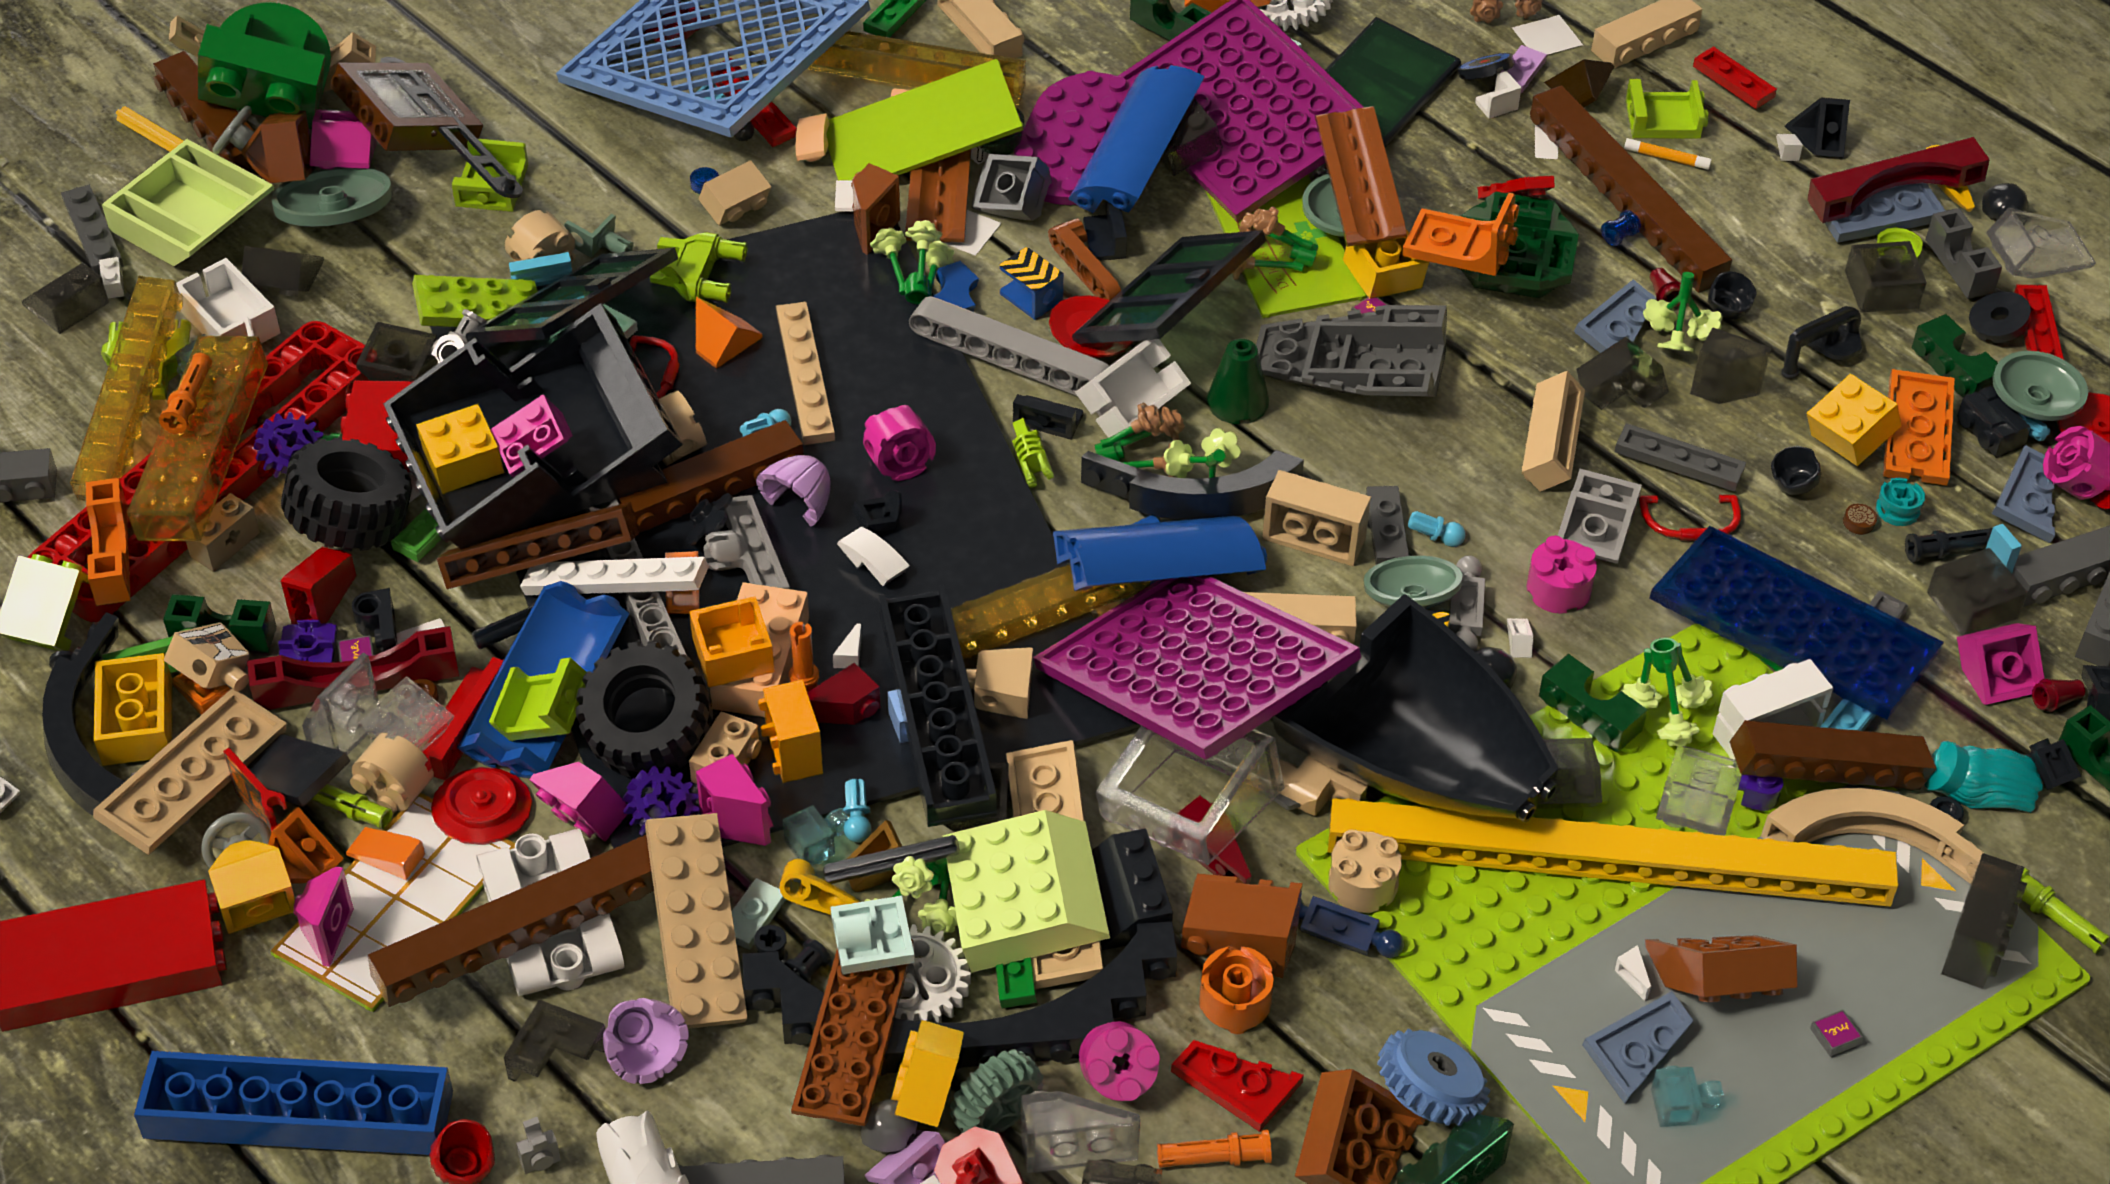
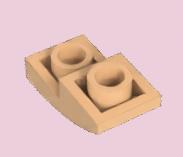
M827 113L799 118L796 131L797 161L806 160L807 162H814L826 155L829 146L826 133L830 124Z

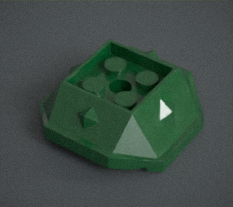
M1492 193L1485 198V202L1472 207L1463 213L1461 217L1480 221L1496 220L1508 193ZM1515 195V204L1519 205V213L1514 227L1518 228V236L1515 245L1509 246V256L1506 264L1500 266L1496 276L1465 269L1460 270L1474 288L1542 298L1558 286L1571 283L1579 233L1570 221L1561 214V209L1555 201Z

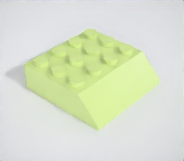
M186 139L105 201L102 207L111 232L175 266L193 255L274 190V185Z
M1042 810L942 835L943 837L956 836L960 847L958 855L946 859L961 946L971 973L996 967L999 964L1005 965L1024 960L1025 958H1033L1110 938L1085 821Z

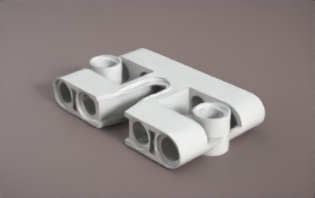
M574 829L548 836V840H544L538 834H526L516 841L515 848L513 849L505 847L476 855L479 872L483 875V885L488 901L491 902L591 859L581 830ZM609 913L587 920L574 929L562 931L540 944L530 945L506 958L518 997L556 986L562 990H574L580 987L586 978L625 968L621 947Z

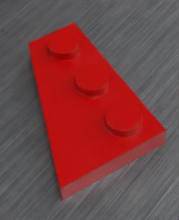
M1554 176L1523 177L1508 180L1505 183H1494L1491 186L1477 187L1478 199L1487 198L1494 192L1514 193L1520 196L1540 198V196L1546 195V191L1555 188Z
M1193 1040L1171 1064V1072L1259 1132L1301 1086L1304 1079L1303 1074L1294 1071L1287 1074L1272 1069V1064L1259 1061L1258 1064L1237 1058L1234 1052Z

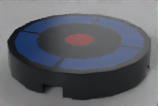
M1498 53L1470 60L1458 66L1457 69L1461 79L1474 80L1493 76L1497 73L1496 69L1500 67L1507 71L1514 66L1515 62L1512 53Z

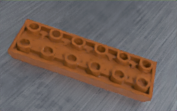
M1374 106L1352 109L1346 112L1315 115L1347 247L1407 237L1405 221Z
M972 149L911 171L905 232L908 231V228L913 227L916 221L927 220L935 224L937 231L943 233L939 241L965 243ZM905 236L907 241H913L911 238Z
M837 949L791 1114L866 1126L909 964L842 974Z

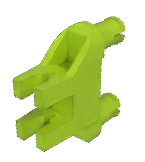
M710 232L699 233L685 239L660 237L657 249L675 247L679 259L651 275V283L674 287L687 301L696 302V297L728 303L731 296V284L713 282L707 279L714 262L719 258L744 262L748 251L746 242L725 240L719 234Z
M178 319L172 321L171 336L168 341L127 342L129 325L119 321L118 330H116L117 323H110L108 342L102 346L101 355L110 369L118 376L119 390L123 389L121 396L123 401L136 400L138 382H148L149 388H153V400L166 399L169 381L188 365L193 355V347L189 343L191 323L188 320L181 319L180 328H178Z

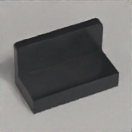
M1106 201V215L1083 218L1084 229L1087 233L1088 249L1099 261L1126 259L1127 234L1122 211Z
M1017 394L1013 401V422L1024 418L1030 429H1037L1040 432L1072 440L1083 417L1082 409L1029 395L1022 396Z

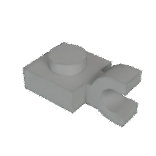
M538 1117L524 1121L523 1126L527 1139L517 1142L516 1145L520 1163L525 1174L535 1170H545L553 1163L561 1161L558 1143L552 1129L542 1133Z

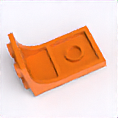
M1508 193L1496 220L1480 221L1421 208L1403 245V256L1496 276L1500 266L1505 265L1508 260L1509 246L1515 245L1518 236V228L1514 227L1519 213V205L1515 204V194Z

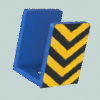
M1025 247L1000 264V270L1014 279L1000 289V295L1034 320L1063 300L1064 273L1030 248Z

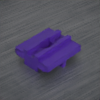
M297 620L298 624L283 626L281 640L278 642L279 655L310 662H334L337 638L336 624H321L320 620Z

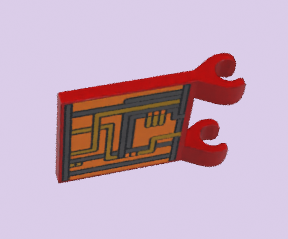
M230 748L225 749L223 752L236 794L257 817L267 824L272 832L279 825L276 822L272 806L281 805L286 810L285 797L279 792L266 789Z

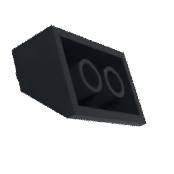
M1146 828L1112 834L1092 850L1110 934L1109 939L1101 940L1102 950L1127 946L1136 935L1137 924L1173 920V911Z

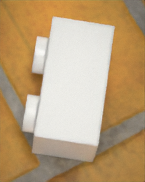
M119 258L99 260L101 286L105 299L123 297V275Z

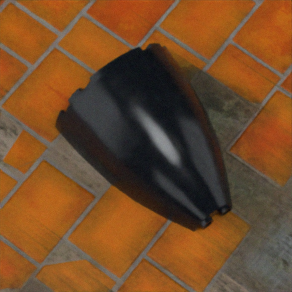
M1403 594L1361 633L1360 660L1349 666L1345 671L1337 674L1331 681H1326L1319 688L1314 689L1297 700L1295 704L1288 706L1273 716L1274 730L1278 736L1322 764L1382 793L1427 807L1471 815L1519 819L1526 823L1534 815L1537 805L1541 800L1549 801L1558 788V784L1554 780L1559 768L1538 729L1516 696L1485 660L1444 623L1406 594Z

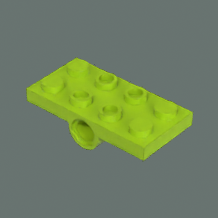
M414 275L412 282L421 326L458 327L463 318V309L469 310L488 321L537 292L535 280ZM524 313L504 326L542 323L544 321L543 313Z

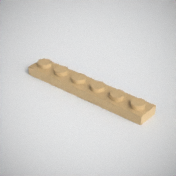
M807 303L777 305V318L804 445L835 441V432Z

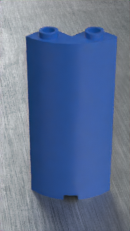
M1170 65L1169 69H1159L1158 66H1154L1142 71L1134 80L1068 199L1091 213L1096 211L1103 199L1114 207L1129 213L1140 197L1205 76L1193 70Z
M1237 516L1053 532L1057 564H1071L1074 591L1088 590L1101 585L1243 572L1251 575L1266 570V549L1260 546L1251 526L1244 519Z
M558 581L544 586L457 749L490 768H496L497 765L508 767L511 769L510 773L518 777L531 778L533 774L547 771L567 734L509 741L489 723L510 668L519 667L528 676L550 674L556 672L560 659L571 657L586 672L591 671L593 673L596 669L594 663L600 657L607 658L630 613L623 609L615 598L608 595H600L586 600L577 592L573 585L567 582Z

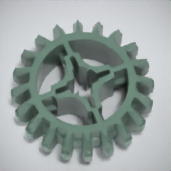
M1013 1049L1009 1052L1003 1051L997 1057L991 1056L988 1062L980 1064L976 1071L970 1073L966 1081L961 1082V1089L954 1093V1100L950 1104V1116L962 1133L974 1126L996 1133L1004 1132L1007 1128L1014 1125L1017 1120L1023 1118L1025 1112L1033 1107L1032 1103L1039 1098V1091L1042 1090L1044 1085L1042 1083L1044 1076L1031 1057L1026 1056L1022 1051L1018 1052L1016 1049Z

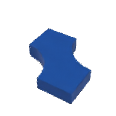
M961 261L938 268L936 279L940 283L942 290L935 294L934 297L974 312L976 304L972 301L969 292L977 287L979 278Z

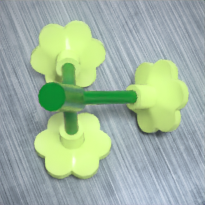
M1692 272L1682 273L1679 295L1671 302L1657 301L1655 299H1649L1646 302L1643 316L1650 322L1651 327L1655 331H1672L1671 340L1665 343H1658L1657 347L1694 352L1693 348L1683 343L1685 332H1682L1687 303L1694 313L1693 318L1688 322L1690 328L1687 334L1691 339L1698 338L1700 341H1705L1722 328L1720 323L1723 319L1722 314L1718 311L1712 312L1709 309L1699 310L1691 297L1694 274ZM1678 303H1680L1679 313H1678V319H1677V315H1676V313L1674 312V307H1675ZM1677 320L1676 330H1673L1675 327L1674 322Z
M1221 428L1213 429L1210 436L1205 437L1201 444L1202 449L1206 452L1205 456H1195L1192 454L1191 446L1183 444L1181 440L1172 441L1170 448L1164 452L1167 474L1176 478H1186L1187 472L1192 470L1195 463H1206L1209 467V478L1216 477L1217 465L1228 467L1233 459L1240 456L1241 448L1237 444V435L1231 431L1225 433Z

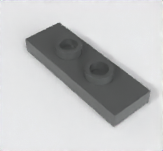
M1368 486L1366 488V495L1371 496L1369 521L1375 564L1377 565L1398 557L1409 556L1398 486Z

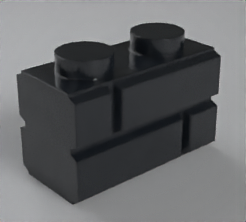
M1992 386L1984 388L1978 393L1974 392L1966 395L1962 399L1957 414L1960 424L1964 428H1968L1977 437L1980 446L1988 449L1996 458L2008 454L2009 451L2013 452L2023 448L2031 429L2016 411L2012 410L2002 401Z

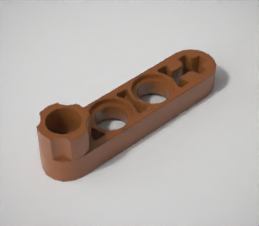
M1078 218L1048 230V237L1053 249L1095 297L1112 300L1121 291L1116 279L1085 246L1084 242L1087 241V233L1081 220Z

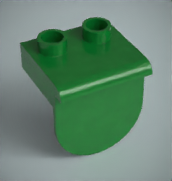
M272 2L257 3L241 8L230 15L220 27L207 24L198 52V100L239 111L245 106H250L252 108L251 114L266 118L270 114L282 113L293 115L299 113V111L306 110L308 127L312 129V121L316 110H319L331 64V51L325 33L303 11L289 5Z

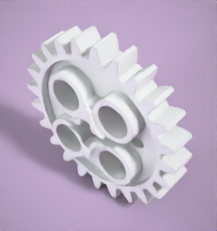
M1271 0L1269 4L1258 8L1278 27L1282 26L1284 31L1289 26H1293L1297 30L1298 24L1308 27L1309 20L1318 22V15L1326 16V10L1331 9L1333 0H1290L1293 7L1292 11L1288 8L1287 0Z
M912 924L910 936L914 940L915 963L909 964L901 998L909 997V999H900L895 1018L920 1022L921 1020H933L935 1023H941L942 1014L953 1018L954 1007H963V997H968L971 972H969L968 963L964 959L962 948L955 949L954 938L944 942L943 931L932 936L930 934V926H927L922 933H917L916 925Z

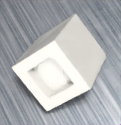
M1507 71L1498 73L1494 92L1476 97L1475 103L1488 119L1518 110L1521 86Z

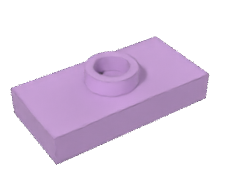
M1523 45L1513 55L1514 66L1507 70L1521 86V93H1523L1544 65L1547 56L1545 53Z

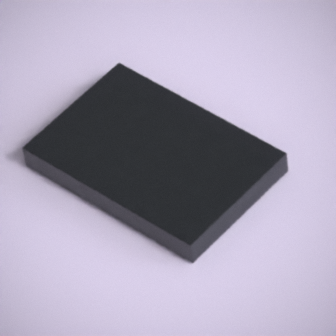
M281 734L247 768L266 789L281 793L285 797L286 802L305 806L349 764L350 759L344 751Z

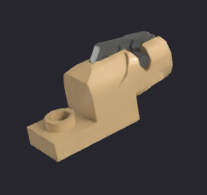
M1270 755L1266 756L1255 771L1254 778L1256 781L1253 784L1254 788L1273 799L1286 810L1298 808L1313 816L1320 812L1328 800L1332 802V798H1350L1357 801H1366L1368 787L1322 764L1309 755L1298 768L1289 762Z

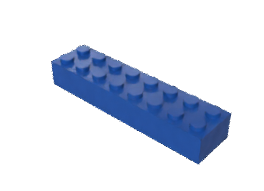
M152 1051L134 1117L143 1139L429 1155L431 1152L430 1146L447 1125L453 1088L448 1067Z

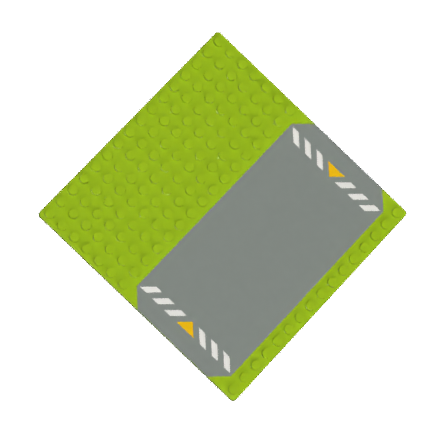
M1712 615L1670 637L1677 643H1681L1682 654L1690 674L1694 675L1695 678L1703 676L1705 680H1710L1713 684L1711 688L1713 696L1707 700L1706 704L1693 709L1690 707L1684 708L1682 704H1678L1679 711H1682L1683 720L1689 723H1696L1699 728V732L1692 735L1691 743L1681 747L1669 746L1667 740L1660 739V736L1657 734L1658 730L1664 728L1670 722L1669 713L1671 712L1666 673H1659L1653 665H1651L1648 679L1651 681L1650 685L1655 686L1657 693L1662 696V699L1658 702L1657 708H1649L1647 711L1643 731L1618 753L1607 745L1601 744L1596 737L1582 727L1573 724L1568 717L1554 707L1546 706L1529 716L1545 744H1555L1559 753V757L1554 758L1559 768L1554 780L1558 784V788L1549 801L1546 802L1542 799L1537 805L1536 811L1532 816L1535 818H1560L1567 821L1598 822L1600 824L1619 826L1631 825L1651 829L1665 828L1672 831L1703 832L1713 835H1737L1745 838L1763 839L1761 834L1767 815L1795 798L1818 791L1839 788H1865L1896 794L1900 793L1894 787L1783 778L1782 791L1778 803L1773 809L1759 811L1742 806L1741 801L1744 792L1738 790L1742 774H1740L1737 762L1734 763L1712 733L1717 715L1719 714L1724 691L1733 685H1742L1755 680L1762 674L1769 675L1774 672L1758 657L1746 650L1740 642L1735 641L1736 636L1717 617ZM1644 652L1594 679L1589 695L1595 699L1608 700L1617 695L1621 690H1624L1625 684H1635L1642 675L1645 661ZM1677 665L1673 671L1675 687L1682 685L1683 678L1679 665ZM1387 795L1376 801L1409 806L1420 805L1392 795ZM1328 828L1296 847V856L1331 894L1328 886V876L1331 868V853H1328ZM1865 833L1836 834L1814 840L1810 843L1896 852L1898 888L1891 907L1401 860L1398 892L1393 902L1386 906L1387 903L1379 906V911L1362 913L1380 920L1377 932L1395 930L1402 935L1405 943L1402 953L1395 958L1387 959L1586 1184H1783L2087 986L2090 981V975L2006 894L1996 903L1939 860L1919 848L1890 837ZM1332 892L1331 895H1332L1333 898L1337 901L1338 898H1337V897L1334 895V893ZM1758 935L1797 944L1798 988L1783 989V994L1776 996L1762 995L1760 991L1752 992V998L1735 999L1730 998V995H1721V1001L1702 1002L1699 1001L1697 995L1664 986L1645 947V939H1659V941L1677 945V938L1709 940V944H1712V937ZM1637 945L1651 985L1648 999L1645 1001L1615 971L1617 958ZM1672 991L1692 1017L1693 1022L1624 1104L1582 1044L1585 1038ZM1844 1010L1863 1036L1860 1045L1829 1056L1810 1027L1812 1021Z

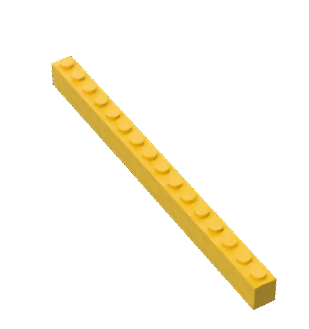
M1332 798L1328 853H1332L1336 843L1342 839L1343 834L1352 829L1375 832L1385 837L1394 838L1398 843L1401 860L1889 907L1892 905L1898 888L1896 852L1882 851L1880 849H1860L1842 845L1829 846L1808 842L1776 841L1769 838L1755 839L1737 835H1713L1703 832H1682L1665 828L1651 829L1631 825L1600 824L1598 822H1577L1560 818L1532 817L1528 822L1524 823L1519 819L1471 815L1422 805L1409 806L1390 804L1388 802L1357 801L1350 798Z

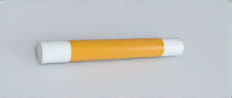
M1629 138L1626 139L1624 146L1625 150L1709 170L1712 160Z

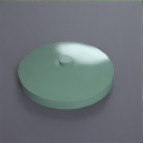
M335 167L333 169L312 171L306 180L283 183L273 192L271 201L274 214L281 221L298 226H331L359 220L376 213L390 202L393 192L389 177L381 171L371 168Z

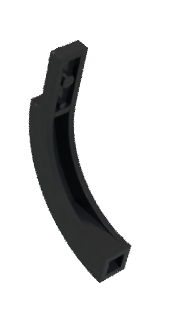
M1275 450L1259 464L1241 472L1213 478L1189 479L1154 474L1087 451L1081 457V483L1128 499L1129 509L1158 517L1192 520L1242 516L1265 509L1266 496L1278 470L1303 477L1304 459Z
M107 612L99 623L94 622L91 625L86 642L82 647L78 646L74 650L70 660L61 656L58 658L46 683L42 709L44 745L50 766L63 789L79 806L92 816L94 809L125 782V780L103 768L87 752L79 739L73 722L78 698L95 672V661L103 660L102 655L108 653L119 636L118 617Z

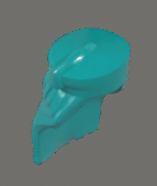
M1950 741L1941 742L1940 747L1931 755L1936 770L1924 784L1927 789L1943 793L1969 808H2013L2030 813L2036 808L2035 801L2038 800V792L2043 789L2040 774L2036 772L2037 767L2029 756L2009 749H1983L1970 745L1960 747Z

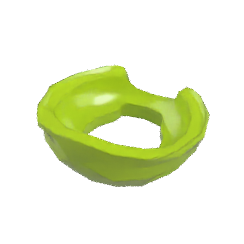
M1893 227L1881 231L1877 236V251L1881 258L1891 265L1901 266L1914 263L1921 254L1923 241L1920 236L1912 231ZM1890 246H1899L1907 251L1908 256L1904 259L1894 258L1883 252V249Z

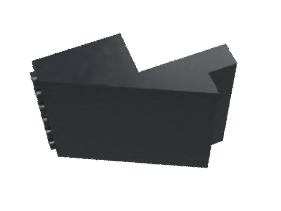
M601 303L510 369L475 337L383 403L389 415L386 421L398 435L395 441L402 452L408 457L405 463L418 479L415 485L428 501L425 507L438 523V526L435 527L437 533L446 543L451 541L461 550L668 483L658 463L683 445L617 319ZM543 394L563 413L573 435L566 443L543 458L527 444L517 451L525 470L514 477L509 474L500 454L504 470L503 474L442 494L425 456L416 425L478 404L489 429H491Z

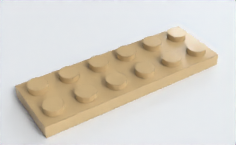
M231 689L94 809L93 818L149 855L232 780L223 752L225 749L230 748L248 766L275 739L286 731L287 723L241 692Z
M717 813L647 819L645 829L670 1005L681 1013L688 1029L745 1023L748 1018Z

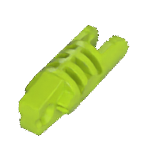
M1024 418L1013 422L1017 437L1012 440L1028 487L1033 488L1037 486L1034 473L1042 471L1048 480L1054 478L1038 430L1031 431Z

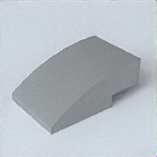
M1579 469L1558 536L1592 548L1596 554L1595 558L1618 564L1640 498L1642 485Z

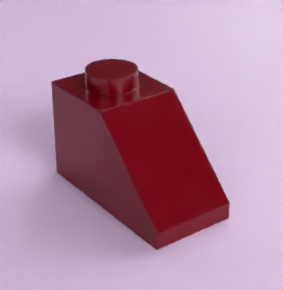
M855 663L807 692L818 723L855 725L862 719L871 717L881 708L880 686Z

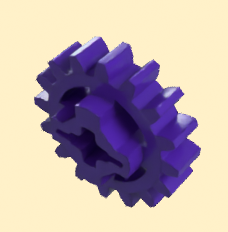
M292 412L288 413L287 419H283L277 413L273 422L266 419L263 427L258 428L257 439L253 446V449L258 450L256 460H265L263 470L267 471L273 468L275 470L274 477L278 478L281 473H287L288 463L294 453L306 444H314L315 441L322 439L323 432L315 433L316 423L305 424L304 415L296 420Z
M652 766L648 773L644 770L640 771L636 778H633L626 787L628 790L622 800L628 804L623 812L624 814L633 815L629 824L630 826L639 824L641 826L639 832L641 836L646 833L645 822L647 819L675 817L678 810H681L680 816H690L699 812L700 808L693 805L699 796L698 794L689 793V789L693 784L692 782L683 784L681 782L683 776L681 772L673 777L669 767H666L662 773H659L657 767ZM647 787L648 791L645 793V796L641 798L642 790Z

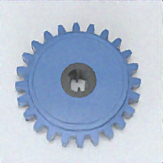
M1407 1029L1405 1033L1398 1030L1395 1035L1391 1034L1378 1054L1380 1059L1377 1065L1382 1067L1379 1073L1381 1076H1384L1386 1086H1388L1401 1104L1424 1119L1448 1126L1452 1123L1461 1126L1464 1121L1467 1124H1471L1474 1119L1477 1120L1490 1100L1487 1097L1490 1089L1485 1087L1488 1081L1483 1077L1482 1070L1476 1061L1462 1047L1444 1036L1423 1030L1412 1031Z

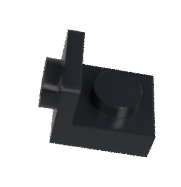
M2047 738L2029 746L2031 753L2026 754V756H2029L2034 761L2046 790L2081 777L2064 739L2051 744Z

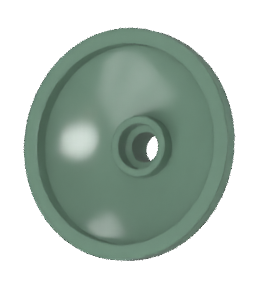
M1326 174L1312 181L1305 189L1302 199L1303 212L1306 218L1318 229L1334 236L1344 237L1329 174Z
M2020 351L2009 354L1999 361L1993 374V385L2002 401L2017 413L2036 420L2057 421L2070 418L2082 410L2088 397V386L2082 374L2067 361L2044 352Z
M1405 556L1390 559L1375 565L1364 576L1365 592L1376 602L1390 607L1403 594H1406L1424 609H1430L1451 599L1461 589L1463 583L1462 572L1455 564L1430 556Z

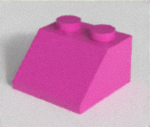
M2015 623L1957 637L1962 670L1981 702L1985 705L2031 695L2033 687L2042 679H2045L2036 626Z

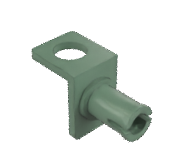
M610 214L593 233L586 231L571 221H567L564 224V227L570 233L575 232L583 239V244L575 240V249L590 258L603 247L613 253L630 252L633 249V242L614 233L616 216Z

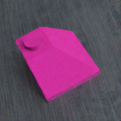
M336 866L309 880L302 895L299 894L294 903V915L298 918L302 933L322 965L328 967L331 966L354 910L343 867Z

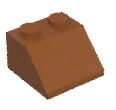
M870 163L861 172L855 174L851 183L853 189L852 209L854 210V224L862 252L867 255L873 249L870 243L876 238L879 230L893 228L900 221L899 176Z

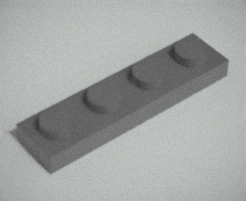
M90 184L61 192L63 202L94 275L100 274L99 260L118 257L121 267H124L121 255Z
M1627 423L1615 447V453L1734 492L1746 466L1745 461Z

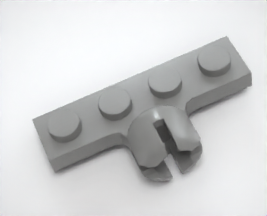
M752 495L733 497L732 502L725 509L728 515L726 521L728 530L711 532L705 537L707 543L704 545V555L706 561L710 562L708 563L709 569L723 571L738 567L746 572L751 584L789 589L790 586Z

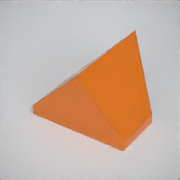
M696 297V354L716 369L762 338V333L742 318Z
M296 807L272 830L268 845L279 848L291 884L307 883L309 880L336 867L344 859L299 807Z

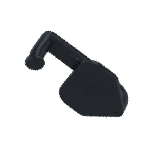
M1844 306L1795 329L1789 336L1784 367L1781 370L1782 376L1787 379H1793L1799 375L1798 360L1801 347L1805 345L1835 360H1847L1860 354L1862 344L1859 333L1861 324L1859 310L1850 306Z

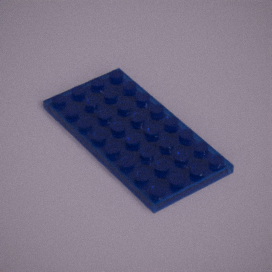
M1709 526L1658 581L1652 588L1649 599L1661 604L1663 607L1712 630L1720 636L1749 649L1753 653L1761 655L1782 668L1791 663L1798 664L1811 659L1832 685L1833 693L1886 720L1889 719L1934 661L1944 644L1943 641L1712 526Z

